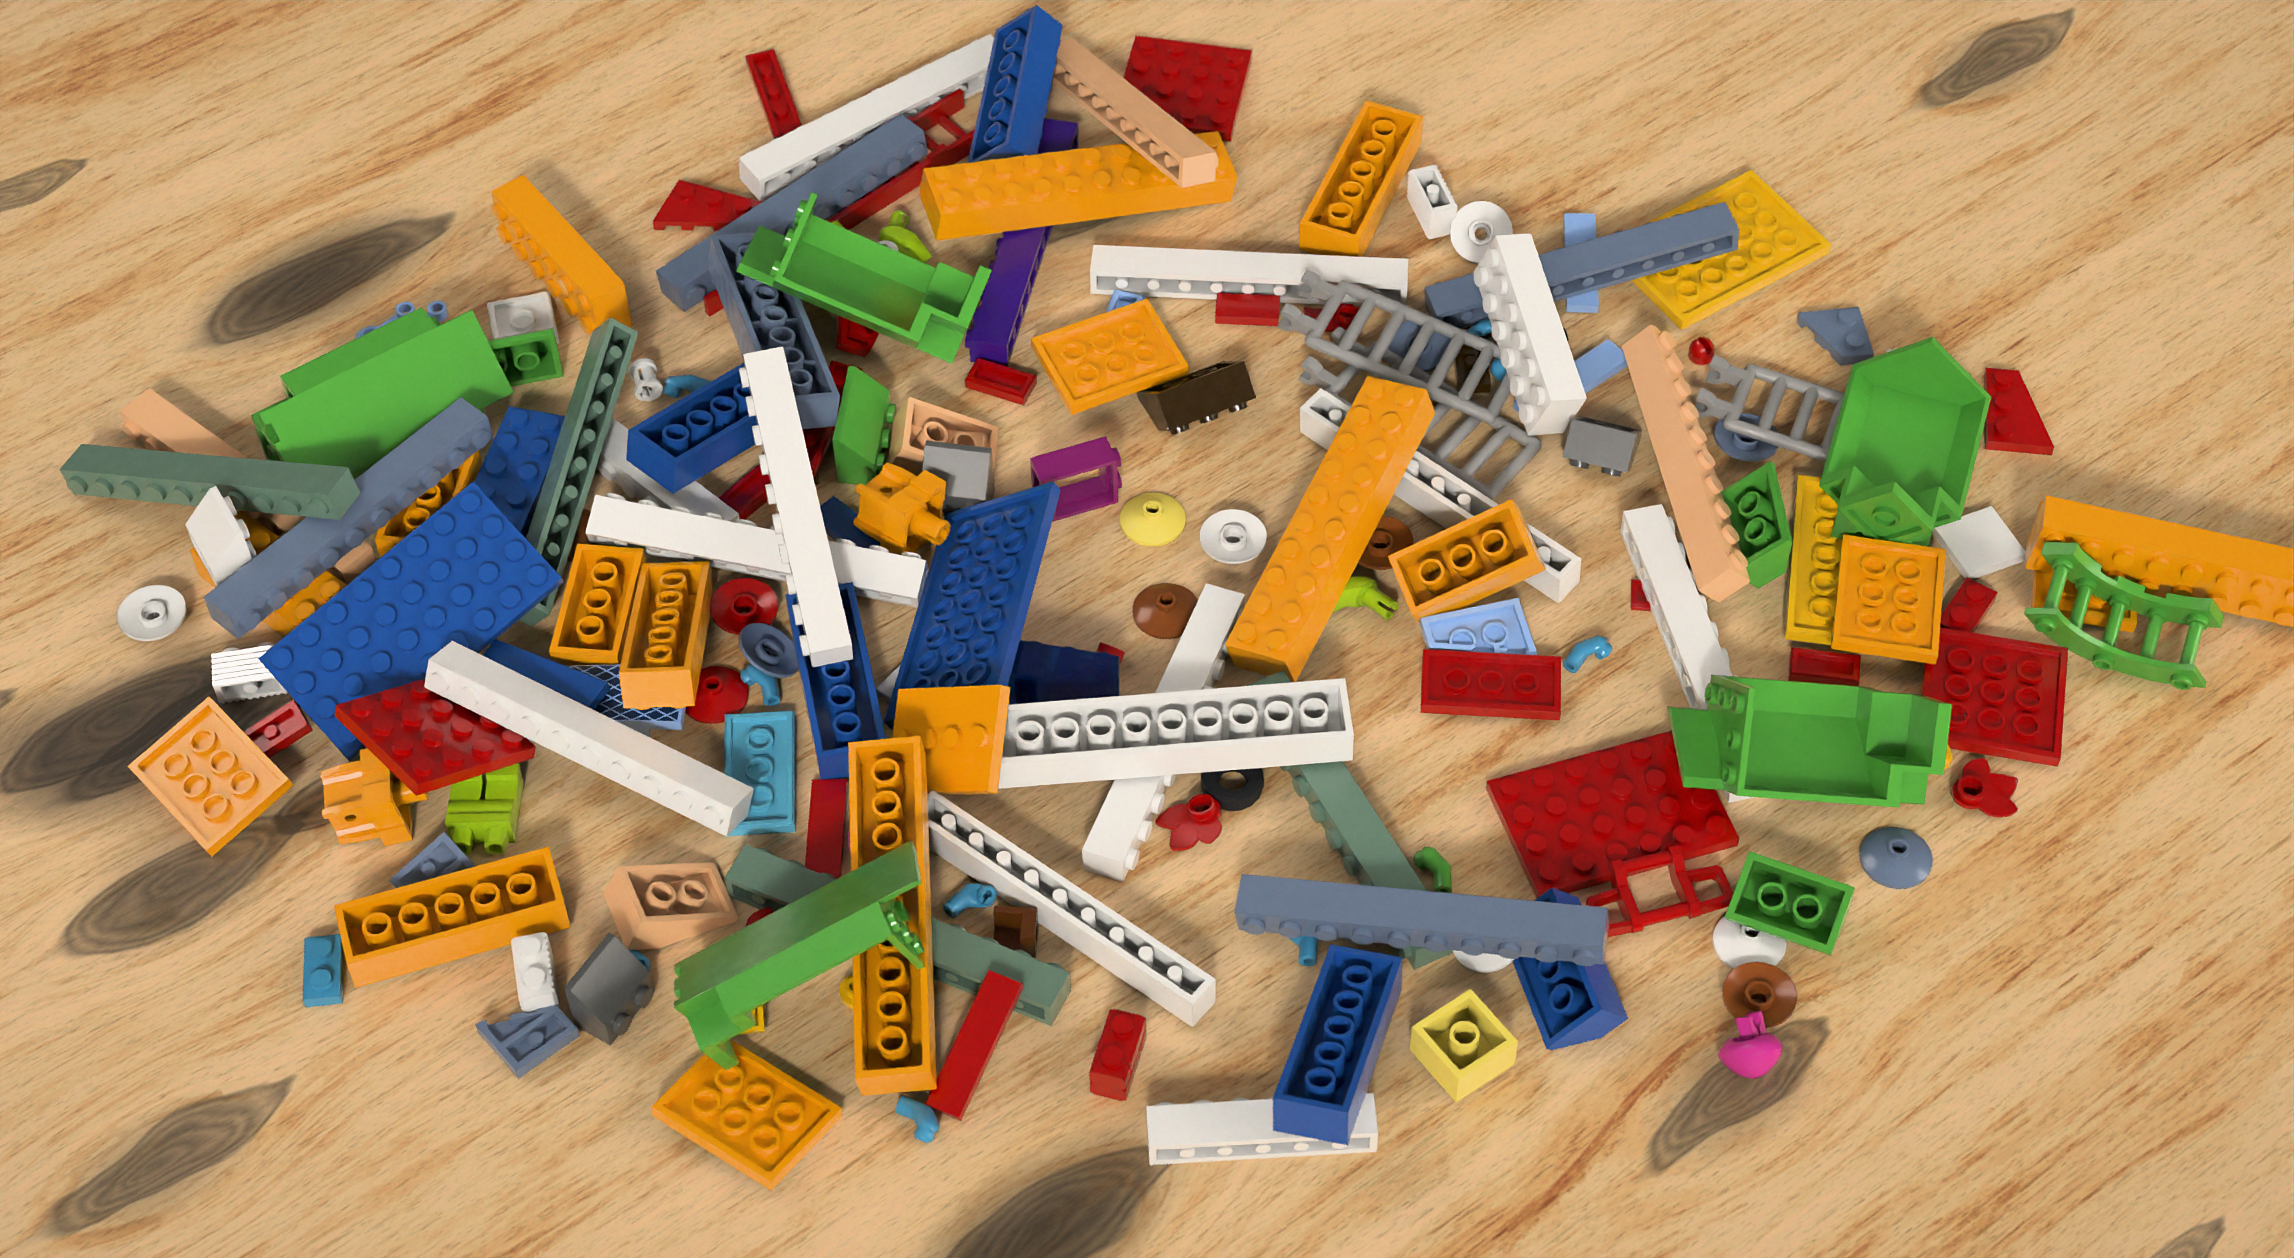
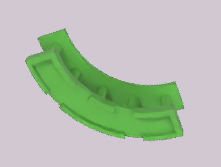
M2044 542L2041 555L2052 566L2054 573L2044 607L2025 608L2024 611L2025 616L2037 631L2044 633L2054 642L2068 648L2069 651L2092 661V664L2099 669H2112L2146 680L2171 684L2173 687L2181 690H2189L2191 687L2205 688L2206 680L2194 665L2201 635L2207 627L2221 628L2224 615L2212 598H2197L2167 593L2165 598L2154 596L2144 592L2146 586L2121 576H2116L2112 579L2100 572L2102 565L2085 553L2078 543ZM2066 579L2075 584L2077 590L2069 620L2058 609ZM2091 594L2109 602L2111 606L2102 641L2081 630ZM2126 610H2132L2138 614L2145 615L2149 620L2140 655L2115 647ZM2167 621L2189 626L2179 663L2154 659L2162 626Z

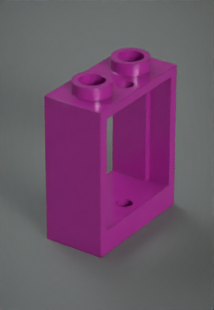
M1106 436L1030 458L1032 488L1099 469V476L1059 487L1061 491L1052 522L1118 503V489L1122 488V481L1117 468L1121 467L1122 463L1117 448H1111Z

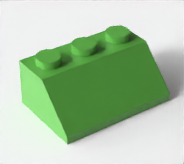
M554 328L488 340L511 387L564 377Z
M848 366L832 441L838 483L866 485L881 473L883 465L886 463L884 448H890L891 429H889V424L893 423L894 416L896 415V404H891L890 390L855 366Z
M1771 461L1721 491L1724 501L1731 510V516L1729 517L1732 526L1740 537L1738 541L1740 550L1748 562V567L1746 568L1750 578L1749 583L1758 589L1786 573L1793 543L1775 464Z
M1749 851L1725 919L1831 956L1850 909L1855 887Z

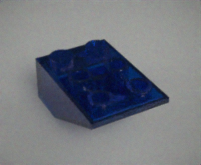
M1020 640L1008 682V687H1010L1009 705L1120 696L1119 656L1110 655L1105 652L1096 653L1078 650L1069 646L1060 647L1042 644L1038 641Z

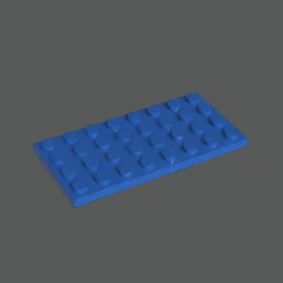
M472 482L258 659L350 762L360 753V750L367 747L335 717L337 704L425 679L428 660L451 641L479 654L564 581L483 491Z
M1054 482L945 514L944 520H947L951 525L949 528L950 533L941 545H936L884 719V723L891 730L894 728L898 689L981 685L1008 686L1061 491Z

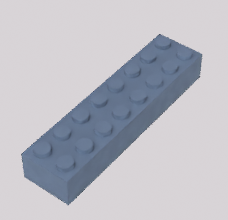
M755 232L711 235L707 266L742 356L747 353L783 347L802 429L836 426L840 394L801 299L736 272Z

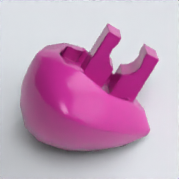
M1762 1011L1748 1012L1746 1016L1736 1018L1740 1037L1728 1038L1720 1048L1718 1057L1728 1069L1739 1076L1757 1079L1766 1075L1777 1063L1782 1054L1783 1045L1776 1036L1766 1032Z

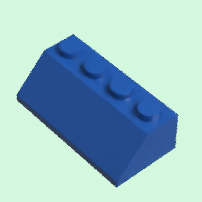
M1550 888L1534 900L1581 905L1579 897L1555 888ZM1519 957L1512 961L1546 1049L1555 1050L1600 1039L1628 1019L1605 962L1604 965L1580 966L1569 961L1557 960L1552 963H1546L1536 958Z

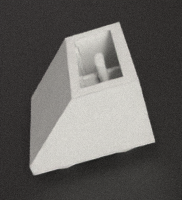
M214 486L208 490L185 525L196 552L217 587L256 557L257 554L250 540L245 541V539L250 537L244 521L242 518L239 520L234 518L237 512L230 497L223 498L217 487Z

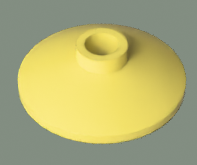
M1144 493L1135 496L1123 506L1120 513V527L1125 536L1143 546L1153 547L1168 544L1181 535L1186 525V514L1182 505L1176 499L1162 493Z

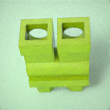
M519 763L451 785L445 824L449 837L465 855L472 852L473 843H484L485 851L491 855H504L508 843H515V830L524 789V781Z

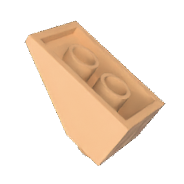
M908 397L893 419L888 463L899 466L918 476L922 473L924 448L927 440L992 448L994 475L999 427Z
M715 862L618 866L603 894L622 941L628 950L660 949L734 923L739 918Z

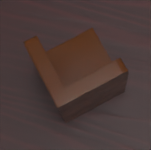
M994 906L993 939L1001 946L1014 951L1017 949L1023 950L1033 958H1036L1039 929L1037 907Z

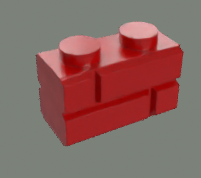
M1117 1009L1109 1010L1089 1071L1091 1093L1119 1101L1127 1100L1141 1056L1140 1052L1143 1050L1146 1040L1145 1017Z

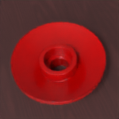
M752 578L734 579L724 583L714 592L710 601V613L713 621L722 630L739 635L748 624L763 623L771 625L778 613V599L772 588L762 581Z
M724 666L702 668L695 706H686L685 713L693 720L701 723L725 722V714H739L745 708L749 698L748 685L741 680L740 673Z

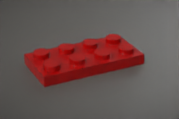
M1423 649L1420 713L1560 721L1561 657Z

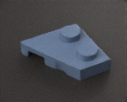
M1859 307L1798 313V325L1801 328L1807 326L1815 334L1814 340L1822 348L1828 350L1831 357L1840 366L1852 365L1873 358L1874 352Z
M443 832L389 881L395 888L472 868L475 867V864Z
M557 1005L538 1008L531 1013L520 1012L509 1015L510 1020L488 1025L487 1020L475 1024L480 1036L518 1079L579 1037L577 1027Z

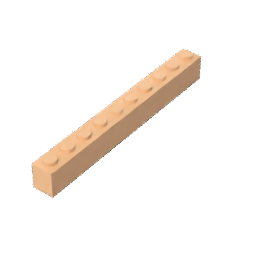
M1075 39L1061 40L1056 57V67L1052 77L1053 83L1181 188L1215 181L1216 169L1218 167L1216 151Z
M1651 324L1622 345V350L1697 588L1703 594L1720 603L1750 582L1746 568L1748 567V562L1740 550L1738 544L1740 537L1732 526L1729 517L1731 516V510L1724 501L1721 492L1723 491V485L1716 477L1713 468L1715 461L1708 452L1705 443L1707 437L1700 428L1697 419L1699 412L1692 404L1690 397L1691 388L1684 379L1682 373L1684 367L1674 349L1676 342L1667 331L1662 332Z
M150 388L119 411L124 422L122 428L125 434L133 441L139 440L142 442L147 450L247 458ZM243 511L279 537L306 518L303 516ZM363 541L361 545L348 552L327 571L348 585L376 562L372 546Z

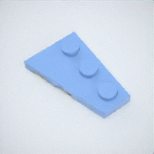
M1519 598L1422 617L1419 621L1426 648L1429 650L1538 655Z

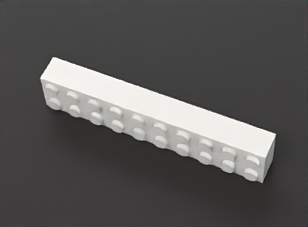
M1341 678L1008 705L998 789L1352 761L1354 732L1346 680Z

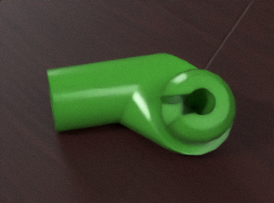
M1423 847L1422 851H1417L1414 854V863L1420 870L1429 868L1433 872L1434 892L1451 893L1450 864L1435 848Z

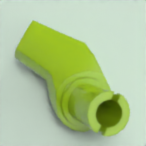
M893 212L888 226L884 227L879 233V241H891L897 245L898 252L927 263L932 258V255L915 233L907 229L910 223L909 216L906 215L904 221H902L905 212Z
M1356 576L1349 579L1332 613L1345 607L1358 608L1367 606L1382 616L1383 619L1390 620L1395 614L1384 606L1386 605L1397 611L1399 602L1378 590L1375 580L1365 576Z

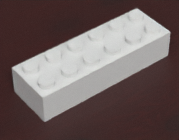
M1531 234L1496 235L1474 270V282L1476 286H1479L1483 298V309L1485 313H1488L1492 336L1497 341L1501 353V364L1506 368L1510 380V391L1515 396L1519 407L1520 421L1525 425L1528 436L1564 433L1587 397Z

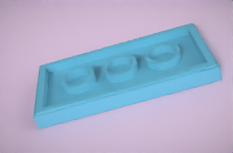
M794 710L725 714L724 774L754 788L748 816L728 836L796 832Z

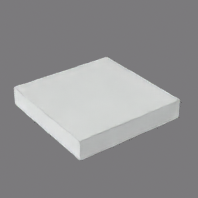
M549 291L487 303L493 339L554 328L556 342L560 344Z
M1992 506L1964 515L1959 521L1935 527L1932 535L1942 549H1946V554L1964 579L1969 578L1973 580L2021 563L2026 559V551Z

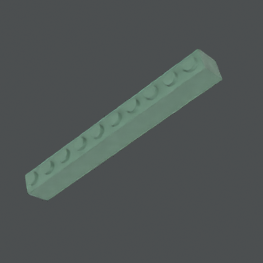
M611 317L592 331L526 537L529 543L561 577L639 333ZM558 587L520 618L519 621L529 626H534L548 617L551 613Z
M81 444L59 469L67 482L68 488L75 495L198 506L208 490L216 486L223 498L230 497L236 510L340 520L360 495L359 488L348 467Z
M1283 670L1246 686L1291 683ZM1343 761L1280 766L1283 771H1288L1292 777V784L1299 797L1304 796L1308 802L1313 820L1317 824L1321 823L1324 827L1330 847L1333 850L1338 849L1343 857L1344 868L1350 877L1355 876L1360 885L1427 891ZM1413 946L1402 949L1396 948L1402 959L1407 958L1414 970L1453 953V950L1433 952L1423 947Z
M747 844L744 845L724 877L727 892L731 898L758 909L770 907L773 912L836 880L831 874L817 873L807 869L798 861H787L775 856L765 848H754ZM931 916L933 979L976 996L988 970L1023 984L1024 988L1013 1011L1047 1025H1053L1071 992L1069 972L1056 963H1044L1034 959L1023 950H1011L1001 946L990 937L984 936L981 938L967 932L957 924L948 925Z

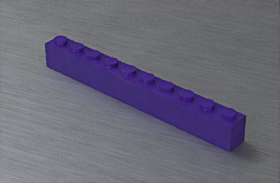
M1044 118L1043 134L1037 154L1078 149V123ZM1053 225L1003 232V238L997 239L995 248L996 259L995 261H990L988 268L992 270L989 281L986 283L981 295V305L976 307L973 314V329H968L965 337V348L970 349V362H976L977 358H981L1008 367Z

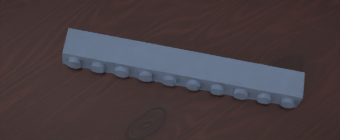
M899 114L712 235L756 232L760 225L786 236L789 228H793L795 214L801 200L808 201L811 192L817 194L813 215L826 220L928 154L924 131L904 115ZM710 236L656 270L662 294L684 312L701 302L704 296L716 289L707 266Z
M1723 202L1688 213L1677 214L1656 222H1649L1628 230L1617 231L1600 238L1589 239L1568 247L1557 248L1538 256L1553 300L1556 302L1738 250L1739 228L1726 203ZM1474 273L1424 287L1425 308L1429 316L1460 329L1475 325L1480 320L1489 318L1488 313H1485L1483 309V298L1479 286H1476L1474 282Z
M460 397L355 479L360 495L340 520L306 517L204 596L211 618L237 639L256 628L272 612L281 608L286 601L300 590L308 587L314 579L327 569L333 567L338 560L352 549L361 545L367 537L385 526L390 519L404 508L409 507L414 500L428 489L436 486L442 478L455 468L460 467L471 455L484 448L493 439L488 416Z
M1248 874L1241 875L1234 911L1239 930L1255 935L1267 932L1281 934L1288 938L1309 936L1328 942L1340 939L1350 940L1360 945H1369L1371 943L1389 944L1392 947L1401 949L1413 946L1423 947L1433 952L1455 950L1473 956L1486 953L1500 955L1507 959H1517L1519 957L1536 958L1546 963H1552L1557 960L1569 961L1580 966L1604 965L1609 931L1608 908Z

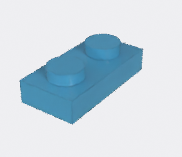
M340 934L304 939L303 1002L305 1007L343 1004L344 950Z

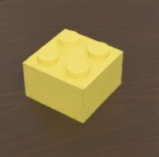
M1469 989L1412 1026L1409 1050L1451 1098L1458 1102L1515 1064L1518 1041L1480 998Z

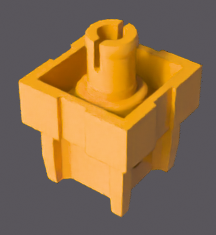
M887 462L883 465L881 473L866 485L858 484L856 486L855 492L860 494L859 513L853 520V525L866 535L881 543L880 546L888 549L889 553L902 555L903 552L917 553V550L925 543L931 542L934 545H941L947 539L951 525L947 520L943 519L944 513L942 512L946 492L945 480L927 470L916 476L899 466Z
M368 748L360 750V760L337 765L320 772L324 785V809H322V816L324 819H329L336 831L339 844L357 843L381 838L384 845L389 846L413 840L410 804L428 800L429 793L416 796Z

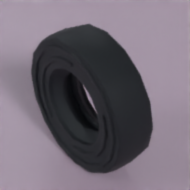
M1262 768L1202 772L1203 794L1211 795L1217 800L1222 810L1241 811L1252 806L1260 798L1264 788ZM1237 772L1244 776L1246 783L1238 790H1227L1220 785L1219 779L1224 773Z

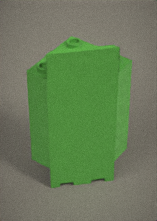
M812 192L808 201L801 200L795 214L793 228H789L786 236L759 225L736 272L946 362L953 363L989 279L991 269L980 265L975 276H971L941 262H938L935 268L814 216L813 212L817 194Z
M421 307L280 375L287 398L251 416L266 460L348 467L355 480L460 397L484 413L483 408L514 392L473 310L440 325L435 316L430 318Z
M1934 337L1852 365L1819 484L1838 504L1831 537L1842 539L1844 534L1929 547L1931 535L1935 527L1961 520L1991 396Z
M1711 674L1710 683L1707 684L1705 689L1707 709L1667 706L1683 787L1725 790L1736 796L1899 808L1900 803L1925 805L1928 774L1944 775L1952 704L1925 695L1883 692L1871 687Z
M912 840L674 964V971L678 978L674 979V993L679 998L674 1001V1008L688 1019L700 1051L725 1070L738 1065L739 1061L730 1038L757 1025L751 1010L885 940L890 941L918 970L925 967L920 956L924 952L923 945L915 932L911 933L906 925L910 917L901 900L896 902L894 898L921 884L916 849Z

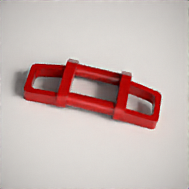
M1678 844L1666 846L1664 851L1621 861L1620 858L1609 860L1608 871L1612 890L1588 897L1585 906L1601 907L1617 902L1625 921L1609 924L1608 937L1643 931L1645 926L1685 916L1692 919L1729 907L1733 891L1723 869L1718 865L1686 871L1682 851ZM1668 864L1671 882L1681 903L1640 913L1628 887L1626 875ZM1710 879L1716 881L1722 896L1699 902L1691 883Z

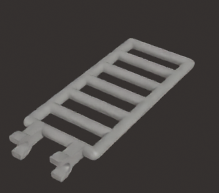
M1306 269L1301 278L1303 284L1299 289L1298 295L1306 298L1316 297L1326 301V304L1318 318L1313 319L1302 314L1297 307L1286 303L1281 311V316L1283 317L1278 324L1279 329L1288 332L1295 330L1306 335L1305 344L1308 347L1380 378L1427 389L1430 399L1483 422L1493 423L1496 420L1511 392L1507 372L1487 409L1469 400L1491 359L1495 357L1501 360L1498 344L1347 280L1339 281L1337 286L1321 280L1313 271ZM1347 294L1363 301L1340 343L1336 345L1320 337ZM1377 307L1393 315L1367 358L1350 351L1372 311ZM1404 319L1422 326L1400 367L1398 370L1381 364L1380 361ZM1433 332L1451 338V341L1429 381L1425 383L1409 375ZM1463 344L1481 351L1456 396L1439 389Z
M1338 327L1331 334V338L1335 340L1334 344L1338 345L1346 330ZM1355 341L1350 351L1368 358L1376 342H1372L1365 347ZM1387 349L1381 360L1389 364L1390 368L1398 370L1404 358ZM1309 355L1302 362L1301 367L1305 371L1300 375L1299 380L1307 385H1316L1351 407L1352 404L1338 396V394L1362 369L1349 364L1336 377L1323 369L1322 365ZM1414 366L1409 375L1425 383L1431 377L1429 373L1417 366ZM1444 382L1439 387V389L1456 396L1459 391ZM1472 399L1469 400V401L1472 402V403H1475V404H1477V405H1479V406H1482V405H1480L1479 403L1475 402V401L1472 400ZM1441 403L1434 407L1435 415L1423 438L1450 411L1451 407ZM1498 415L1493 423H1487L1497 429V432L1461 470L1445 460L1480 424L1481 420L1468 416L1434 453L1420 445L1418 446L1416 451L1491 500H1494L1541 449L1542 444L1539 439L1534 436H1528L1527 432ZM1509 437L1525 446L1489 486L1472 477Z
M1713 356L1709 367L1712 369L1709 370L1705 382L1711 384H1721L1724 382L1736 386L1737 389L1732 402L1716 398L1711 391L1700 388L1696 399L1698 402L1695 405L1699 412V417L1713 416L1723 419V425L1729 431L1826 462L1845 393L1755 364H1748L1745 369L1729 365L1722 357ZM1755 378L1773 384L1758 426L1739 420ZM1786 388L1805 394L1789 436L1770 430ZM1817 398L1836 404L1821 446L1802 441Z

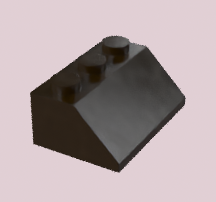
M1222 361L1137 393L1139 401L1157 429L1160 431H1170L1171 435L1188 430V424L1199 420L1200 424L1213 421L1219 418L1217 413L1228 409L1229 413L1242 410L1248 407L1247 401L1256 398L1244 361Z

